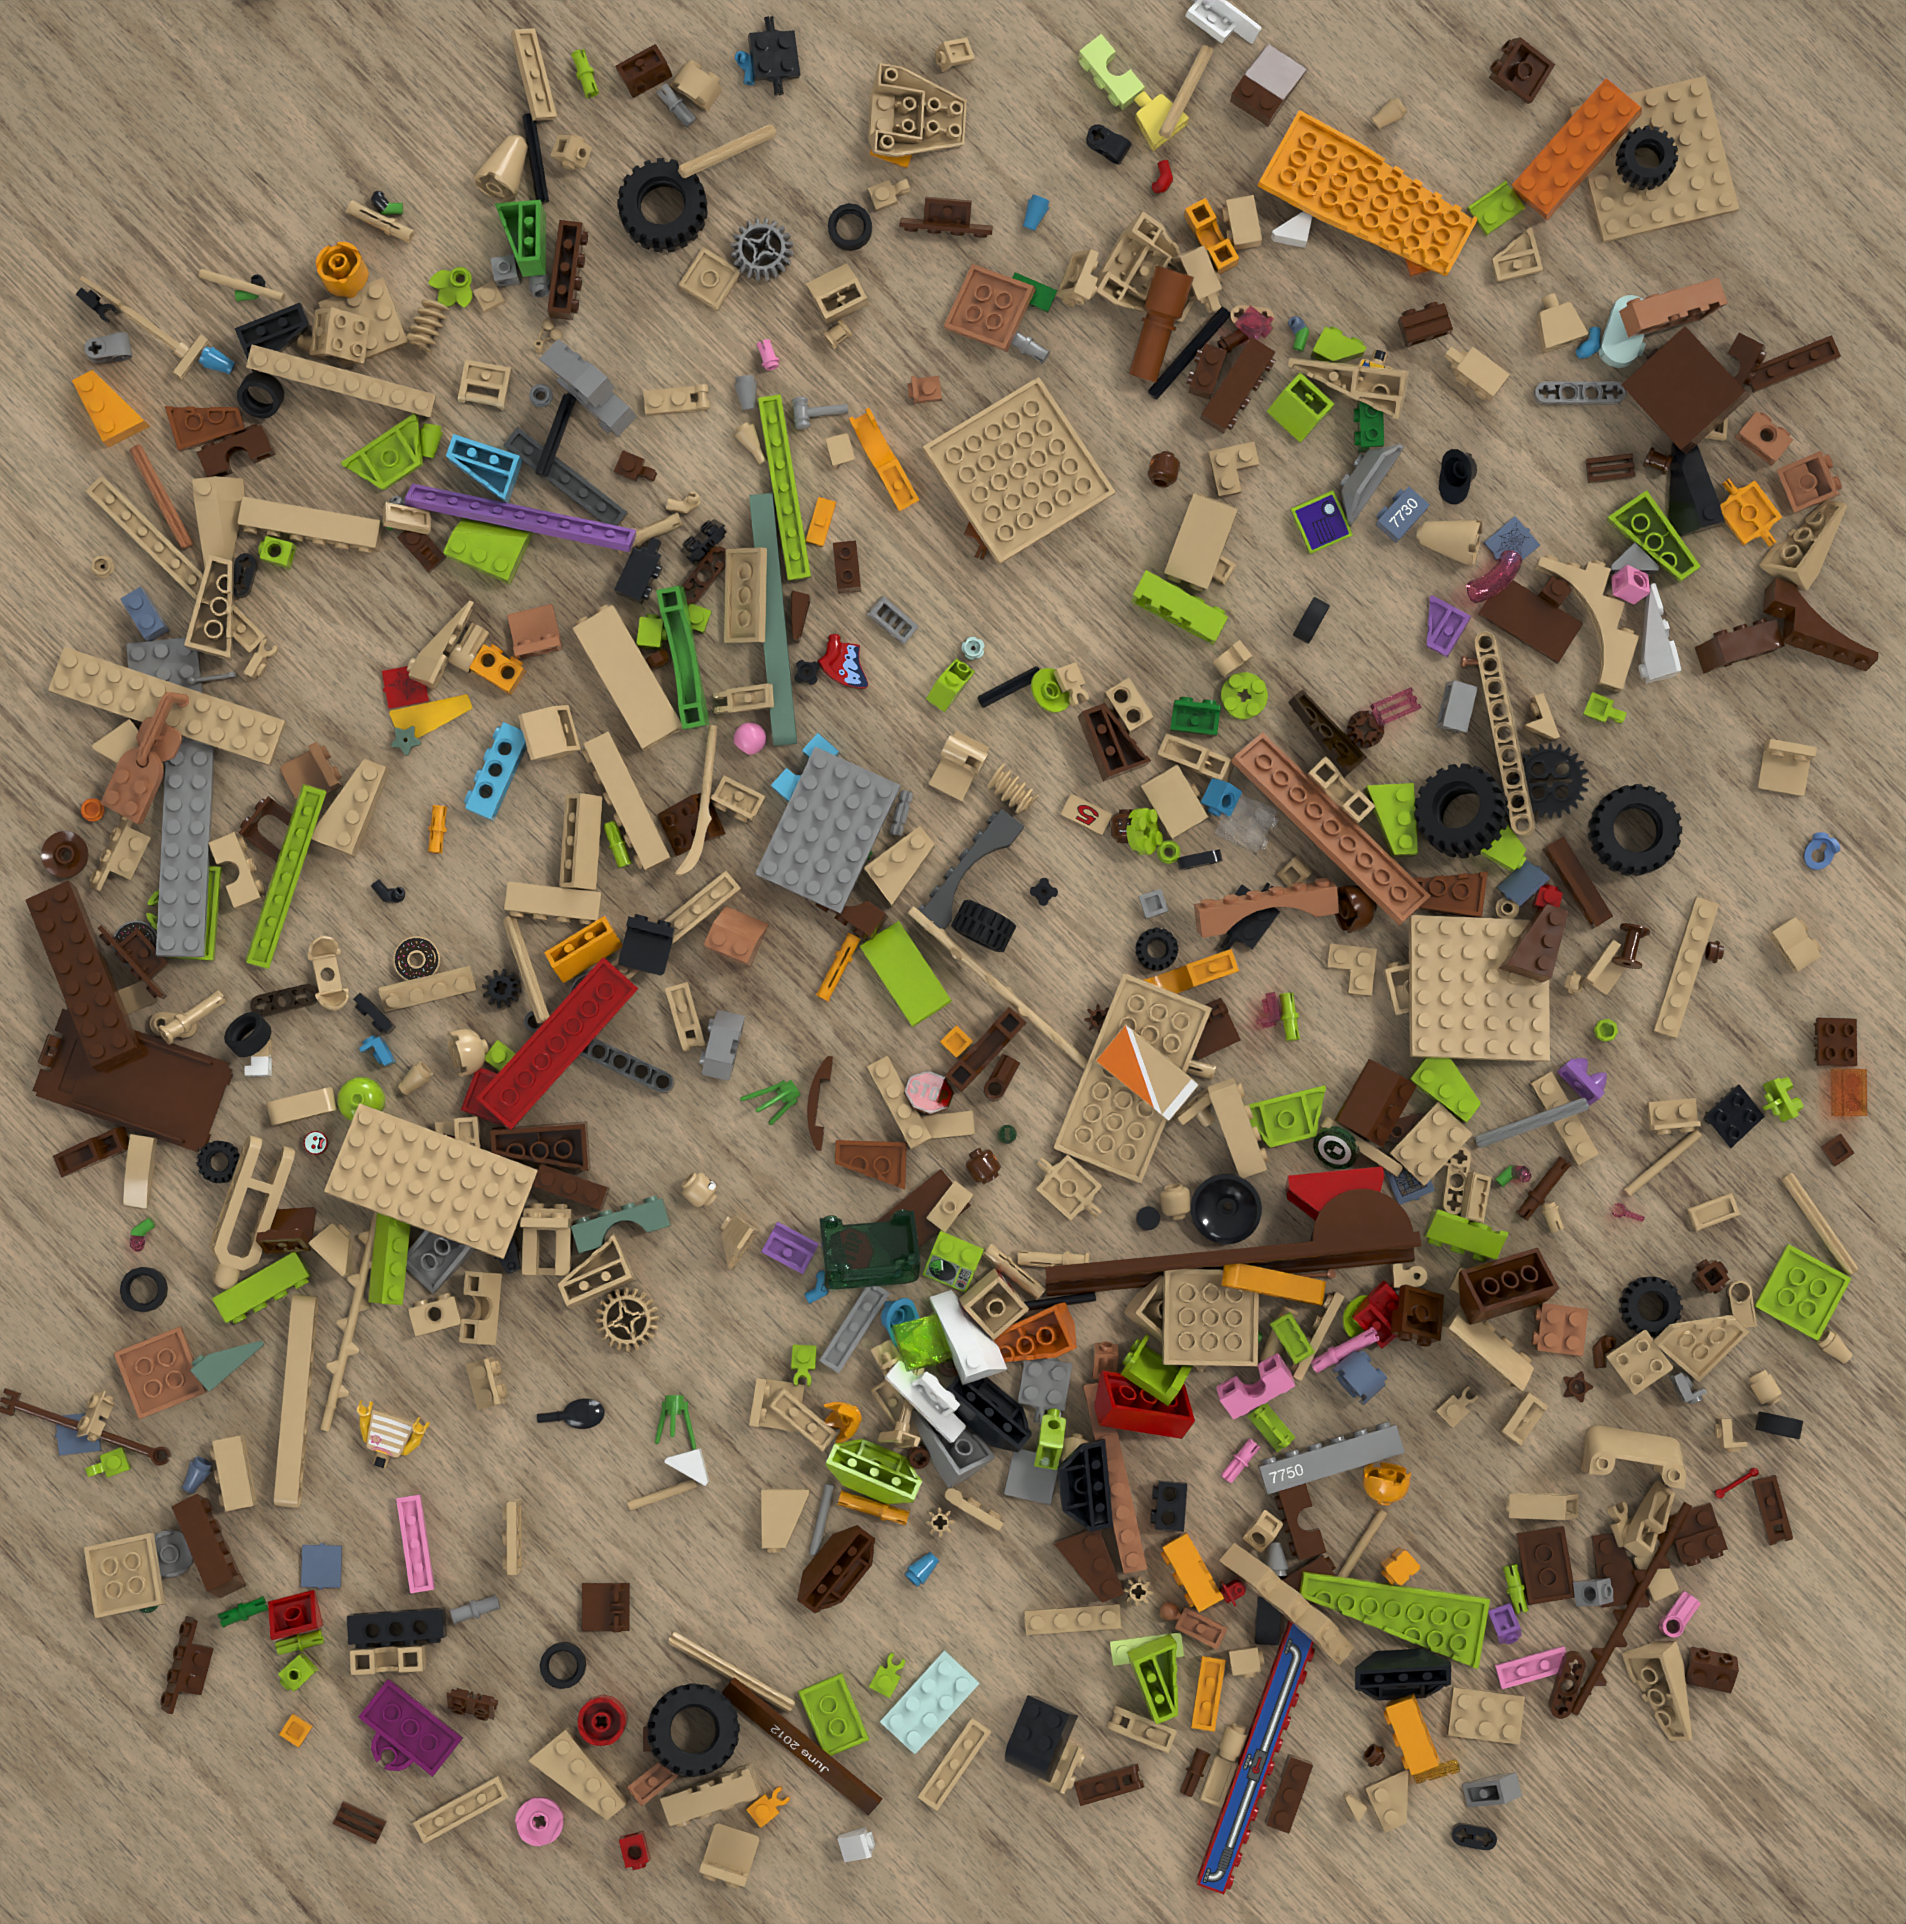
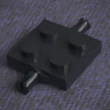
M767 16L764 17L765 31L748 34L754 81L766 80L773 82L774 95L777 96L779 94L780 96L784 94L782 81L799 78L801 75L795 30H775L774 17L770 16L769 18Z
M1266 883L1261 892L1269 891L1270 884ZM1242 884L1234 895H1246L1251 890ZM1275 907L1256 911L1242 918L1226 932L1228 936L1220 948L1224 949V951L1229 950L1236 941L1243 943L1253 950L1278 917L1280 911Z

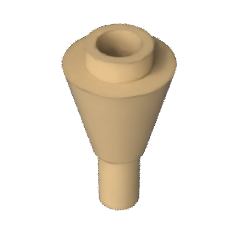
M748 422L736 428L737 434L734 436L753 453L759 465L765 462L767 459L760 449L754 424L749 426Z

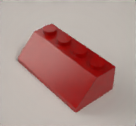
M1101 1371L1094 1405L1099 1426L1183 1439L1194 1424L1195 1418L1185 1384L1182 1385L1178 1394L1167 1406L1120 1373Z

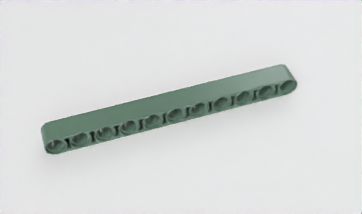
M773 493L749 495L754 548H767L765 642L763 644L767 683L773 685L774 708H770L773 745L797 744L774 498Z

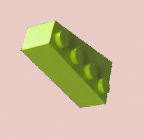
M1147 570L1144 572L1131 600V603L1212 645L1215 644L1228 619L1224 610L1216 606H1208L1204 603L1203 599L1195 595H1189L1180 587L1168 583Z

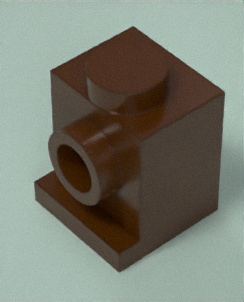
M1552 576L1538 596L1559 607L1572 589L1568 587L1569 584L1564 579Z

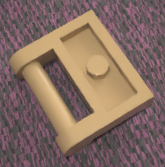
M465 359L458 402H476L497 406V409L504 410L512 369ZM470 385L497 390L499 395L494 397L468 392V387Z

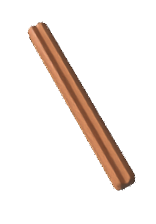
M140 444L133 446L130 449V453L180 547L183 550L191 547L193 542L143 447Z

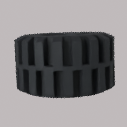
M1650 125L1644 126L1642 130L1640 127L1636 128L1633 133L1630 132L1617 151L1615 165L1619 166L1617 169L1618 175L1623 174L1622 180L1624 183L1627 181L1631 182L1629 186L1632 188L1635 185L1639 186V190H1644L1645 187H1648V190H1652L1656 185L1659 187L1664 181H1667L1676 167V162L1678 161V155H1676L1678 151L1677 145L1673 146L1675 140L1673 137H1667V131L1659 132L1660 127L1655 126L1653 130L1650 129ZM1639 148L1653 150L1658 156L1659 166L1655 168L1642 167L1637 163L1634 151Z
M971 900L963 901L951 924L957 933L995 952L1005 951L1016 929V925L1010 919Z
M1646 1276L1631 1281L1628 1284L1629 1286L1624 1288L1622 1291L1623 1296L1619 1299V1303H1621L1619 1313H1622L1623 1317L1621 1319L1623 1322H1626L1630 1330L1635 1331L1637 1334L1647 1330L1650 1336H1659L1669 1324H1674L1677 1320H1680L1682 1316L1680 1315V1310H1683V1305L1680 1304L1682 1298L1681 1295L1677 1294V1288L1670 1284L1671 1282L1660 1277ZM1647 1292L1658 1294L1663 1302L1661 1315L1652 1321L1644 1319L1638 1310V1302L1641 1296Z

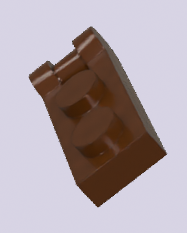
M1776 1475L1752 1480L1769 1546L1777 1544V1541L1793 1540ZM1780 1524L1781 1530L1774 1532L1773 1526Z
M1138 1763L1074 1781L1080 1806L1144 1788L1143 1780H1140L1138 1774L1140 1771ZM1129 1775L1131 1783L1124 1785L1122 1776Z

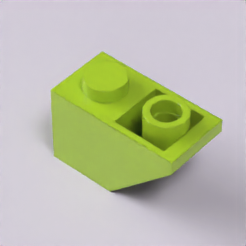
M1325 326L1311 353V357L1319 361L1344 363L1363 357L1367 347L1363 345L1364 343L1355 337L1350 339L1342 335L1343 332L1338 328L1332 326L1328 328Z
M956 658L937 679L926 700L943 712H946L975 671Z

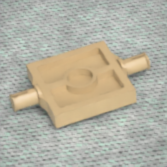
M1068 1154L1060 1163L1054 1166L1046 1161L1044 1157L1037 1162L1036 1165L1047 1173L1043 1182L1036 1188L1043 1197L1070 1221L1085 1209L1095 1219L1098 1215L1092 1208L1098 1214L1102 1210L1094 1205L1092 1201L1094 1195L1102 1187L1098 1181Z

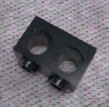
M1158 1480V1485H1153L1152 1500H1156V1509H1151L1150 1523L1155 1524L1154 1528L1156 1530L1184 1532L1187 1498L1186 1482ZM1167 1487H1172L1176 1490V1496L1172 1500L1163 1498V1491ZM1165 1511H1171L1174 1514V1520L1170 1524H1164L1161 1521V1515Z

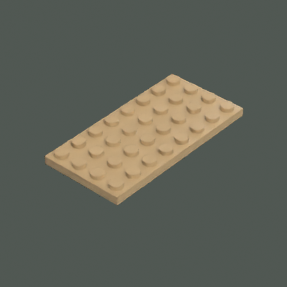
M1123 973L1053 1148L1142 1183L1167 1119L1095 1060L1123 1026L1127 1024L1186 1073L1212 1008Z
M359 1103L324 1193L504 1260L538 1170Z

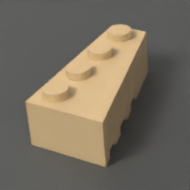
M569 1727L528 1760L605 1820L610 1819L628 1802Z
M749 1763L661 1796L660 1801L669 1826L676 1825L679 1828L689 1824L690 1819L696 1817L703 1819L711 1816L712 1812L721 1809L725 1811L733 1808L737 1803L752 1801L758 1798L757 1796H759L761 1788L753 1765Z

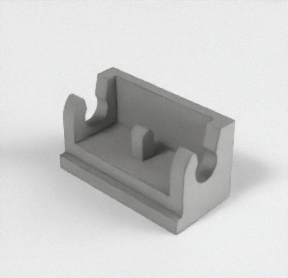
M1455 680L1446 682L1436 728L1455 733H1466L1478 687Z

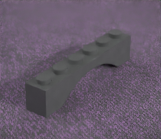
M1003 809L999 813L993 812L987 820V823L990 825L984 832L981 829L972 840L975 842L970 850L965 848L958 857V860L961 862L956 868L951 867L943 877L946 879L941 887L937 885L929 894V897L932 898L927 905L922 904L918 908L930 921H934L933 923L939 929H946L952 921L954 895L965 873L985 855L1010 847L1024 829L1020 822Z

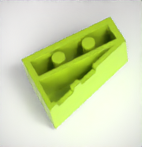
M1424 1058L1408 1079L1435 1102L1439 1101L1462 1123H1467L1481 1105V1102L1456 1065L1449 1058Z

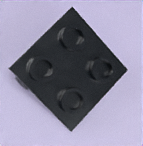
M715 519L706 521L699 528L700 532L695 537L690 536L682 544L683 548L680 551L687 555L688 560L692 564L696 561L699 562L706 555L701 548L707 553L709 552V549L705 546L706 543L713 548L715 546L710 540L717 545L725 538L724 535L727 533L724 529L725 525Z
M1740 1084L1735 1088L1732 1087L1731 1091L1724 1098L1721 1097V1101L1716 1102V1106L1709 1112L1706 1111L1703 1117L1707 1124L1713 1126L1729 1148H1732L1765 1117Z

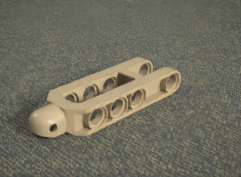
M252 1135L246 1138L209 1244V1248L217 1261L213 1271V1281L218 1287L230 1289L236 1285L241 1270L244 1271L259 1263L263 1250L256 1242L257 1232H266L271 1228L295 1157V1150L293 1148L282 1146L276 1165L273 1164L268 1182L251 1177L261 1149L262 1139ZM247 1187L265 1192L266 1195L261 1209L257 1211L258 1218L254 1230L249 1234L251 1238L246 1253L242 1257L229 1254L227 1246Z

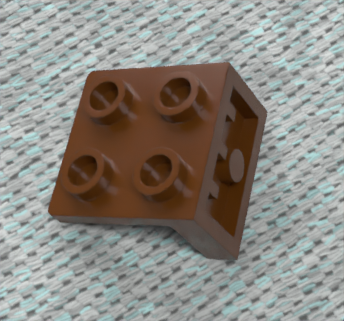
M701 793L691 795L658 814V818L676 856L686 853L692 847L697 828ZM711 800L709 803V813L712 820L707 827L704 842L720 838L726 834Z
M314 1207L277 1209L270 1230L257 1232L256 1242L266 1254L311 1251V1246L308 1243L313 1238L316 1209Z

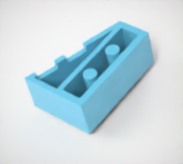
M453 434L446 453L449 462L504 503H509L523 463L521 457Z

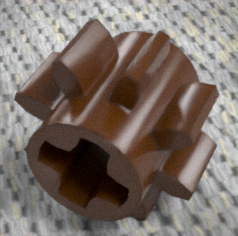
M1097 1004L1095 1011L1087 1009L1091 1016L1090 1018H1085L1084 1021L1091 1023L1089 1031L1095 1027L1098 1028V1033H1100L1105 1020L1102 1021L1101 1025H1097V1022L1093 1021L1092 1018L1096 1017V1013H1100L1101 1017L1106 1018L1109 1007L1103 1011L1100 1009L1099 1004Z

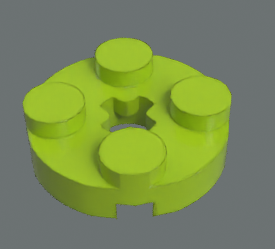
M1241 672L1232 675L1224 683L1220 698L1224 709L1230 716L1239 720H1248L1263 711L1268 700V691L1265 682L1258 676L1248 672ZM1243 690H1247L1248 694L1251 695V699L1241 702L1238 692L1242 693Z
M1148 808L1134 809L1129 815V818H1132L1131 825H1127L1126 830L1128 843L1133 851L1137 850L1139 852L1138 855H1150L1156 850L1157 845H1161L1163 842L1162 833L1159 831L1157 812L1155 809Z

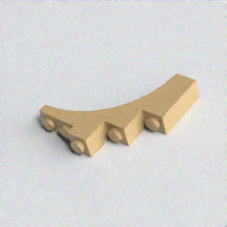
M1541 556L1537 560L1535 569L1555 578L1560 577L1569 584L1568 587L1572 589L1571 591L1584 605L1595 626L1600 646V671L1596 686L1619 693L1624 687L1639 636L1634 635V631L1628 628L1617 629L1625 602L1619 601L1620 598L1612 594L1603 596L1611 569L1605 567V563L1593 560L1592 563L1588 562L1583 570L1576 563L1567 562V564L1558 562V558L1554 556Z
M1233 1543L1219 1560L1230 1573L1253 1589L1298 1627L1338 1666L1354 1649L1351 1643L1338 1631L1339 1628L1327 1616L1310 1605L1299 1592L1283 1582L1271 1568L1236 1543Z

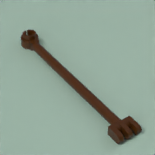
M8 1388L4 1389L3 1393L12 1397L11 1399L1 1397L0 1402L8 1405V1408L0 1406L1 1413L13 1416L15 1410L75 1431L79 1430L77 1428L78 1421L19 1401L20 1392ZM104 1430L100 1436V1440L151 1458L155 1465H165L170 1461L168 1458L160 1460L158 1457L160 1451H163L166 1457H171V1452L167 1447H149Z

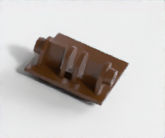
M1222 998L1206 1004L1212 1010L1195 1049L1198 1060L1241 1041Z
M1816 1018L1814 1026L1817 1037H1814V1040H1818V1044H1814V1047H1818V1049H1815L1814 1061H1817V1066H1857V1019Z
M582 1583V1631H630V1583Z
M460 1688L452 1689L451 1693L447 1692V1705L451 1712L458 1715L472 1714L476 1719L482 1721L494 1720V1710L497 1709L498 1700H494V1697L482 1695L480 1701V1693L477 1694L476 1699H472L474 1694L472 1691L469 1698V1691Z

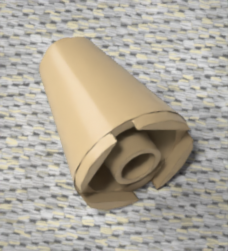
M519 135L507 136L475 173L473 180L476 179V187L491 198L495 199L496 195L503 197V202L514 201L518 194L528 149L525 139Z
M1425 521L1423 526H1418L1416 539L1420 540V545L1473 567L1481 544L1479 539L1480 534L1483 532V521Z

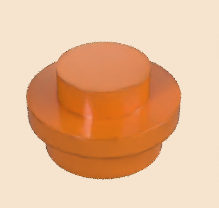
M90 798L82 804L81 814L86 820L96 822L104 816L105 806L101 804L100 800Z

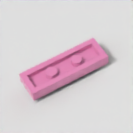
M1560 1646L1494 1665L1501 1689L1557 1674L1562 1658L1566 1654L1565 1647Z

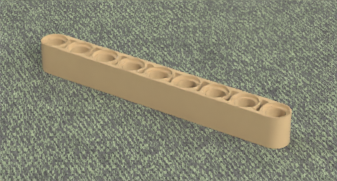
M1483 631L1475 638V649L1503 788L1508 800L1507 807L1509 809L1511 827L1517 835L1529 837L1535 831V821L1499 643L1492 633ZM1484 639H1492V645L1489 648H1481V643ZM1488 662H1497V667L1494 671H1486V664ZM1501 684V691L1499 693H1490L1492 685ZM1498 707H1506V712L1503 716H1495V710ZM1503 729L1511 731L1510 737L1506 740L1499 738V734ZM1507 752H1514L1515 759L1510 763L1504 762L1505 754ZM1517 774L1520 776L1518 784L1509 785L1508 780L1511 775ZM1518 797H1523L1524 805L1521 808H1514V800ZM1522 820L1529 821V827L1525 831L1518 830V823Z
M294 1294L291 1301L274 1491V1506L299 1508L301 1503L318 1315V1296Z

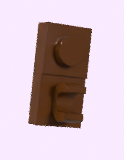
M405 530L397 537L429 573L447 558L426 534Z

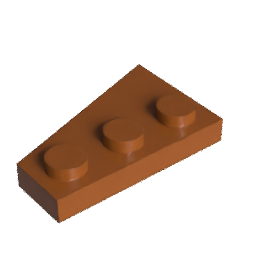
M165 406L179 452L223 439L229 434L245 432V424L238 407L195 408L191 406Z
M836 1140L835 1164L905 1190L907 1142Z

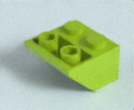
M1300 372L1266 412L1301 443L1332 411L1334 403Z

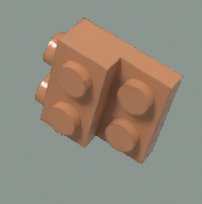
M1819 451L1777 469L1794 513L1841 495L1839 490L1843 487L1839 477H1833L1830 470L1834 465L1829 454L1824 455V452Z
M1540 1303V1307H1536L1534 1321L1538 1322L1537 1331H1533L1532 1345H1535V1350L1583 1356L1588 1309Z

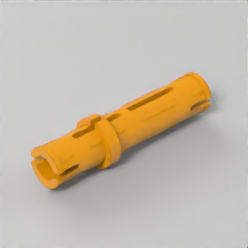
M849 932L847 933L840 950H836L835 955L837 956L816 993L818 997L828 1002L830 1001L829 999L848 963H851L853 960L851 957L859 941H861L860 938Z
M843 1490L840 1493L837 1504L838 1506L879 1517L881 1521H893L906 1526L910 1511L896 1508L890 1504L873 1501Z

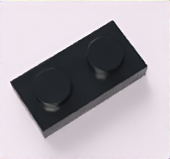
M359 993L353 999L358 1003L355 1008L362 1015L366 1016L369 1014L374 1019L372 1025L382 1033L385 1030L387 1033H391L396 1028L364 994Z

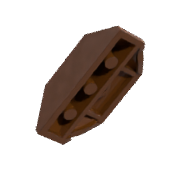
M858 1525L832 1534L803 1570L797 1601L813 1613H818L822 1609L842 1603L872 1566L875 1538Z

